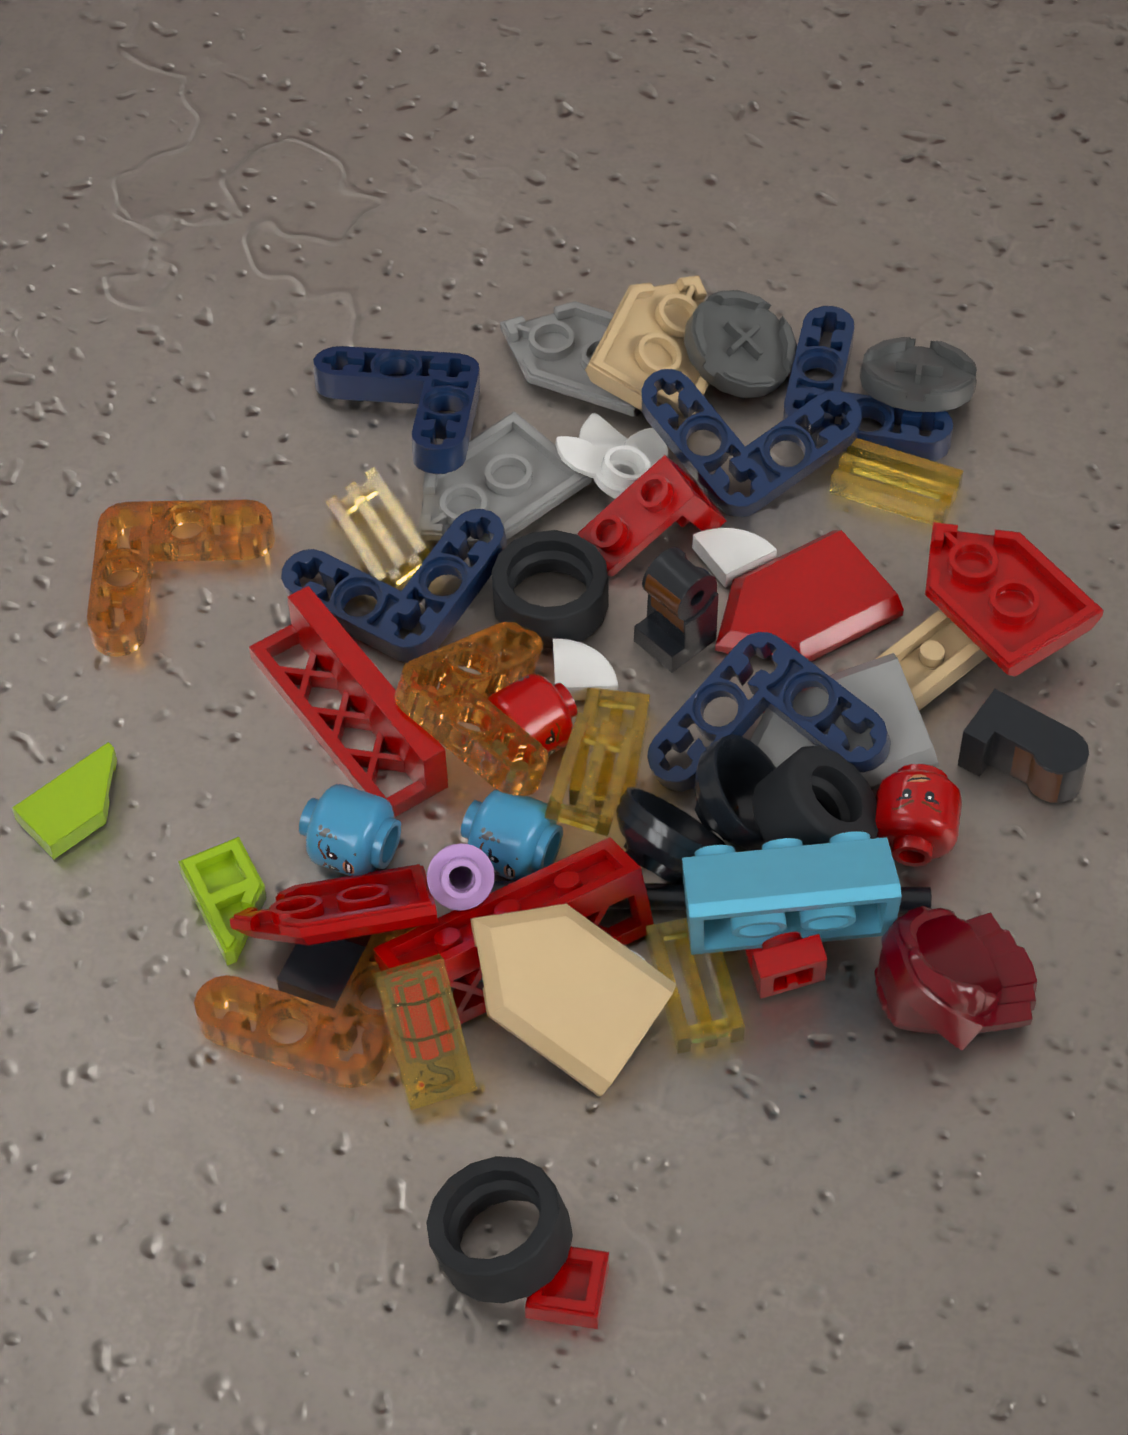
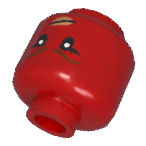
M531 673L486 698L484 716L479 719V728L487 747L500 762L504 763L509 760L518 767L525 768L571 743L574 732L572 718L577 716V706L571 693L562 683L553 685L545 677Z
M909 764L899 768L897 772L883 779L876 795L875 821L878 828L876 838L887 837L893 859L903 865L918 867L927 865L932 859L940 858L951 852L958 839L962 797L959 788L948 779L947 775L934 766Z

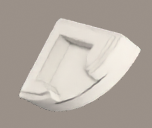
M714 528L693 534L692 549L725 588L732 585L733 579L776 559L777 549L771 543L745 530Z
M553 639L555 684L562 683L569 690L574 701L618 699V681L615 671L601 653L577 641Z

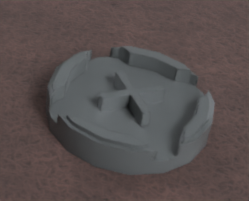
M740 290L718 291L708 296L706 301L700 303L687 321L684 344L692 365L703 379L717 389L741 398L763 397L777 390L792 370L797 343L791 326L783 316L779 320L775 314L769 311L772 305L759 296Z
M899 337L883 340L868 348L864 354L863 364L860 369L862 388L874 399L891 407L913 412H941L956 409L969 402L976 389L977 368L975 362L961 349L942 341H931L930 348L915 346L916 339Z

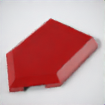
M933 522L925 595L1007 675L1018 676L1089 632L1103 616L1104 610L1020 532L995 529L994 535L958 531V525Z
M833 530L733 579L715 651L730 653L738 642L747 635L756 632H769L780 637L812 662L903 616L904 608L898 593L842 530Z
M420 864L374 871L360 876H345L294 885L277 893V896H275L276 902L269 909L258 910L255 907H249L234 914V917L229 919L231 929L249 937L302 945H313L438 923L436 904L428 888L424 866H420Z

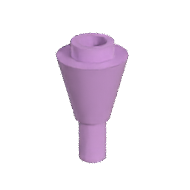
M469 844L446 846L434 856L427 871V884L430 893L438 903L452 910H468L481 904L492 891L495 879L494 868L489 857L479 848Z

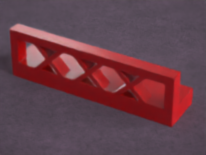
M309 586L287 596L291 624L249 646L250 657L356 789L387 799L392 805L394 818L448 788L445 748ZM297 644H300L309 655L306 669L279 666L273 658ZM311 688L338 690L342 695L339 710L313 707L308 702ZM352 707L355 712H350V708ZM328 725L334 726L333 731L329 728ZM345 728L372 731L376 736L373 751L346 748L341 742ZM384 749H386L390 754L383 753ZM362 767L368 768L367 773L363 770ZM379 769L404 772L413 781L412 784L387 798L375 784Z
M608 837L491 892L481 904L474 908L453 910L438 917V923L419 926L374 947L373 951L378 968L386 976L396 970L412 972L423 965L437 966L442 986L446 985L455 988L447 1002L452 1025L455 1028L486 1013L482 989L484 988V983L480 981L482 972L478 949L475 947L473 938L472 918L568 904L618 942L627 945L655 931L642 869L611 837ZM628 898L632 913L631 917L609 928L599 925L609 906Z

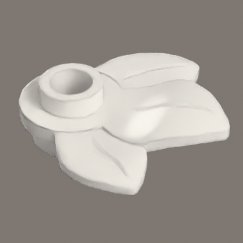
M592 413L585 421L580 430L579 438L558 436L555 441L558 454L566 465L578 473L593 478L603 492L615 499L664 455L668 457L667 444L654 428L638 431L627 439L597 413Z

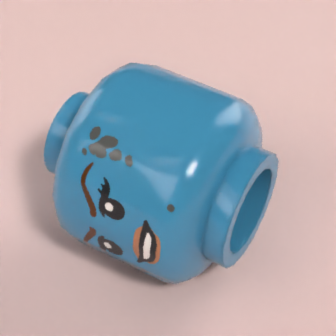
M335 784L327 789L320 799L311 798L307 802L300 818L299 833L306 836V851L312 862L349 876H360L373 872L376 868L385 869L389 865L400 840L401 822L394 819L392 805L387 799L347 785Z
M500 787L492 791L483 802L474 800L470 804L462 821L461 836L468 839L469 845L479 848L489 857L494 868V874L517 881L554 863L561 846L563 827L556 824L555 811L548 803L514 790Z

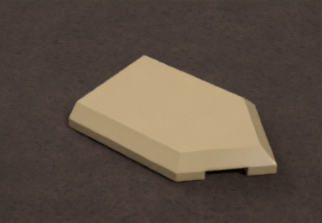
M699 275L679 278L676 283L653 286L650 282L629 285L585 369L590 381L641 411V390L643 384L652 373L661 369H674L682 372L704 395L709 382L702 378L690 362L684 344L686 323L698 305L704 302L707 296ZM660 390L657 393V406L659 407L664 403L671 405L679 415L677 427L679 428L686 420L678 408L679 393L667 395L663 390Z
M568 904L472 918L471 926L475 947L478 949L484 983V988L482 989L487 1016L592 1093L601 1097L612 1085L662 1011L677 984Z

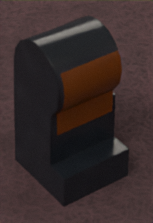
M671 547L663 551L654 559L643 576L642 587L648 593L647 617L634 626V642L673 673L717 640L719 594L717 593L716 577L704 568L697 567L688 561L686 553L680 548Z
M994 689L963 731L958 766L980 777L989 765L1020 782L1027 783L1031 792L1041 800L1050 803H1063L1072 800L1080 792L1089 758V748L1083 736L1075 730Z

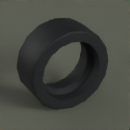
M558 530L532 532L513 540L498 554L493 566L492 588L495 617L504 631L521 643L544 649L553 648V639H568L580 642L587 639L602 625L609 607L606 560L595 545L582 537ZM546 572H559L571 575L583 582L587 589L578 599L572 602L550 607L528 603L514 593V588L524 579Z
M494 1156L470 1163L448 1178L433 1198L426 1221L429 1246L443 1271L458 1291L478 1302L504 1304L529 1297L553 1280L566 1262L573 1238L569 1212L555 1184L541 1167L518 1157ZM509 1200L526 1201L534 1204L539 1210L540 1216L534 1231L526 1242L509 1254L491 1259L470 1258L462 1251L460 1244L464 1231L475 1216L490 1206Z

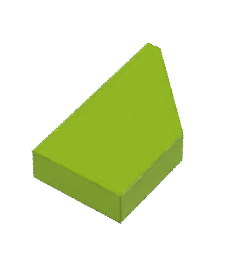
M107 742L12 807L15 820L53 860L106 824L110 804L109 791L113 771H116L117 765L114 747Z
M239 837L178 861L181 875L227 966L237 962L249 937L231 929L229 919L234 917V914L249 907L261 910L267 898L264 883Z

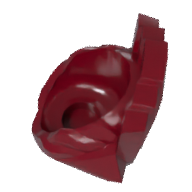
M921 906L909 910L905 915L899 917L882 936L879 963L874 971L877 986L876 993L882 1010L886 1012L893 1026L909 1031L940 1034L952 1045L963 1051L978 1033L1031 1025L1033 1019L1031 1011L1035 1010V992L1037 987V978L1033 964L1024 947L1016 944L1010 931L1002 929L991 912L964 920L957 918L955 913L948 909H930Z

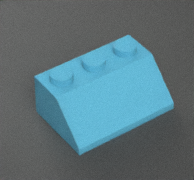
M845 832L831 837L830 843L804 846L799 839L783 838L766 842L762 845V850L735 852V848L728 845H713L698 849L693 857L682 858L691 955L762 948L761 945L764 941L787 932H800L802 938L819 934L822 942L883 936L898 917L902 894L887 837L870 839V834L866 832Z

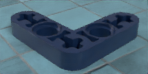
M820 306L806 314L785 396L783 420L826 391L839 390L843 392L854 336V320L850 313L844 309L835 306ZM824 332H832L830 348L820 346ZM822 368L831 372L833 377L825 381H815L809 379L804 373L810 369ZM845 392L857 400L861 408L862 418L874 419L881 423L882 427L872 432L859 430L856 440L843 451L920 463L935 462L947 455L951 447L953 420L948 412H913L891 407L870 395ZM828 411L824 412L822 427L810 435L815 447H818V434L828 426L835 425L840 430L844 429L846 415L841 413L839 416H836L841 417L840 425L834 424L835 417ZM894 425L900 426V433H893ZM929 431L931 436H922L920 432Z
M349 346L330 347L316 354L313 359L315 389L319 394L327 398L418 404L412 429L413 463L418 469L432 474H446L456 471L464 464L480 395L479 363L473 357L466 354ZM394 375H402L401 377H391ZM452 411V412H454V413H445V414H443V413H438V412ZM436 438L443 439L442 444H436Z
M674 369L656 371L645 380L641 390L642 412L646 420L715 505L725 514L734 517H746L756 513L848 448L856 440L862 420L861 408L855 398L839 390L826 391L816 396L750 444L744 446L693 382L682 372ZM660 390H663L667 395L679 393L678 408L686 420L677 430L674 429L678 427L679 415L671 405L664 403L659 407L657 406V393ZM828 411L834 417L839 416L841 413L846 415L843 430H840L835 425H830L818 434L817 446L820 448L817 449L810 435L822 427L824 412ZM707 430L718 436L721 445L715 453L709 456H700L694 454L687 446L688 437L696 431ZM781 441H791L801 447L804 458L795 466L784 467L773 461L770 455L771 448ZM729 456H733V458L729 459L728 469L733 477L740 483L748 479L752 481L750 496L745 497L741 492H736L732 495L728 494L730 479L721 466L727 461Z
M471 509L462 513L453 521L402 591L316 549L302 550L293 554L286 560L282 568L281 579L287 596L309 586L350 636L398 661L418 663L428 659L436 652L492 576V569L498 554L507 547V538L500 517L492 511L485 509ZM485 533L489 534L490 542L478 541L470 550L469 537L480 539ZM467 557L469 558L471 567H469L467 563L464 562ZM320 573L324 584L322 586L316 582L309 581L302 587L300 579L303 577L313 579ZM442 575H453L462 581L459 589L448 596L434 595L428 590L431 582ZM327 589L332 591L331 598H329ZM368 595L377 600L375 608L364 616L354 617L344 612L346 604L356 596ZM419 603L422 604V606L426 609L423 614L421 612ZM420 622L421 635L409 633L404 639L401 638L399 632L401 628L412 630Z
M756 632L747 635L738 642L658 732L649 745L647 759L650 769L662 786L672 791L693 789L700 756L708 747L703 745L700 738L692 744L694 738L687 728L691 724H695L701 735L712 742L709 745L711 746L718 739L730 734L743 736L767 708L816 746H821L840 754L848 762L852 763L859 772L864 773L874 770L884 763L890 752L891 741L885 722L877 712L780 637L769 632ZM773 653L772 659L776 669L770 674L761 669L747 682L754 672L750 659L755 655L765 659ZM733 677H737L742 686L747 682L751 693L754 694L751 699H747L739 686L730 681ZM818 687L829 695L826 708L820 714L812 717L798 714L793 709L794 699L797 694L805 688ZM729 697L738 704V712L734 720L721 727L706 723L703 716L707 704L715 698ZM840 714L844 723L856 733L862 734L870 728L869 734L873 747L866 750L864 747L857 746L851 752L848 751L850 744L847 736L840 728L834 725ZM692 744L687 752L692 761L691 765L685 770L675 765L668 771L670 764L665 757L671 749L682 753Z

